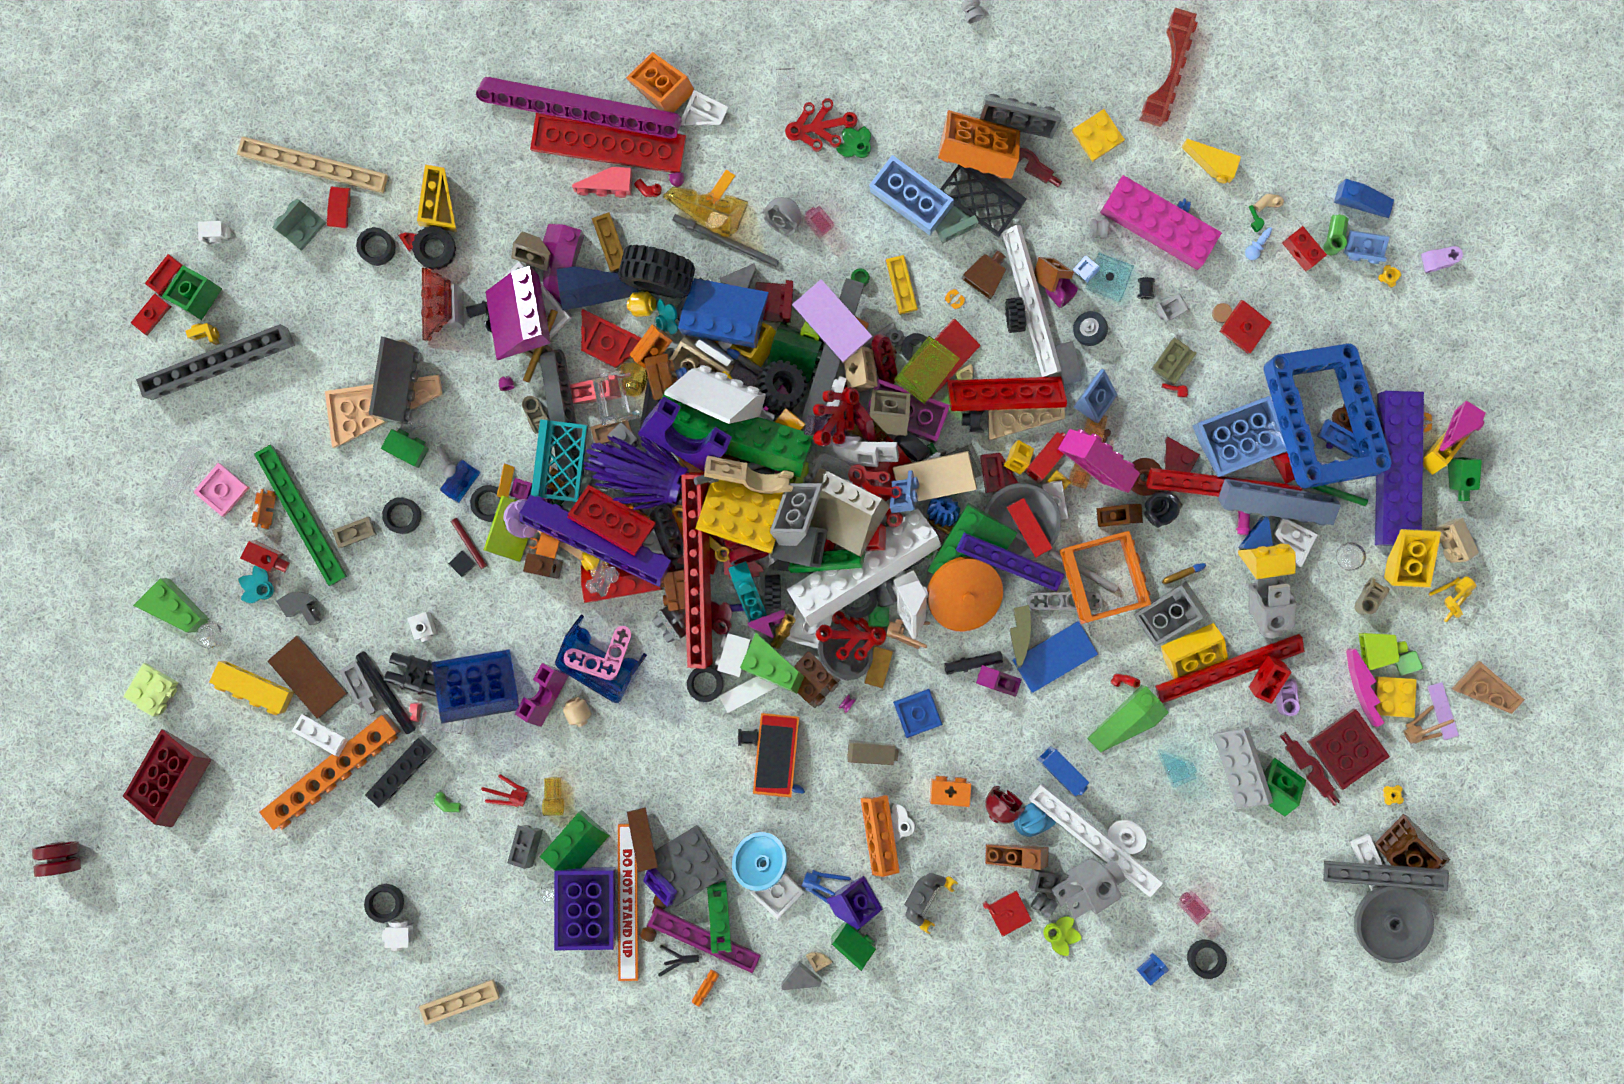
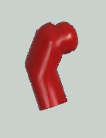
M641 178L634 183V186L645 197H658L661 194L662 187L658 183L647 186Z

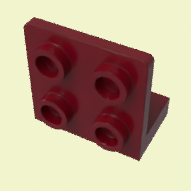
M786 280L785 284L756 282L755 290L769 292L763 321L791 323L794 287L792 280Z

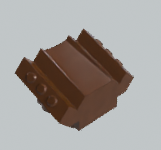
M1402 814L1375 843L1392 866L1442 869L1451 860L1445 851L1441 850L1405 814Z

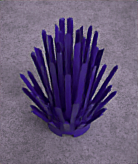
M639 431L638 435L643 441L641 445L647 450L646 453L615 436L607 437L610 441L620 445L621 449L608 443L606 445L593 443L591 447L601 451V453L591 449L586 450L588 454L598 458L589 456L588 460L594 462V464L589 462L583 463L588 465L585 469L597 472L593 476L594 479L608 481V483L604 484L596 483V486L621 489L628 493L651 494L615 497L613 501H618L622 504L652 502L636 506L633 510L647 509L666 503L678 504L681 498L678 494L682 492V475L688 473L689 468L681 466L670 451L658 444L655 445L652 441L639 434Z

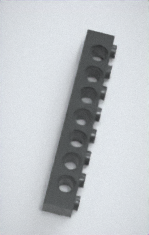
M279 324L136 379L142 397L155 400L295 345L289 329Z

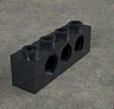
M425 736L418 737L365 796L378 808L385 806L434 754L437 748Z

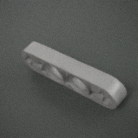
M1071 592L1032 593L1026 600L1027 605L1032 610H1076V606L1069 604V598L1072 596ZM1085 592L1087 599H1091L1092 595H1094L1095 599H1098L1094 606H1092V603H1088L1089 608H1099L1102 604L1101 595L1096 592ZM1043 595L1047 596L1045 601L1047 607H1043L1044 603H1038L1037 607H1034V604L1030 602L1034 599V596H1037V599H1044ZM1052 596H1057L1060 599V603L1056 607L1051 606L1049 602Z

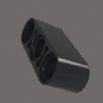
M661 504L652 510L650 520L656 523L654 531L663 554L673 562L684 556L683 538L671 508L668 505ZM658 511L663 513L664 519L659 517ZM665 529L670 531L671 537L666 535ZM672 547L677 549L678 555L672 552Z

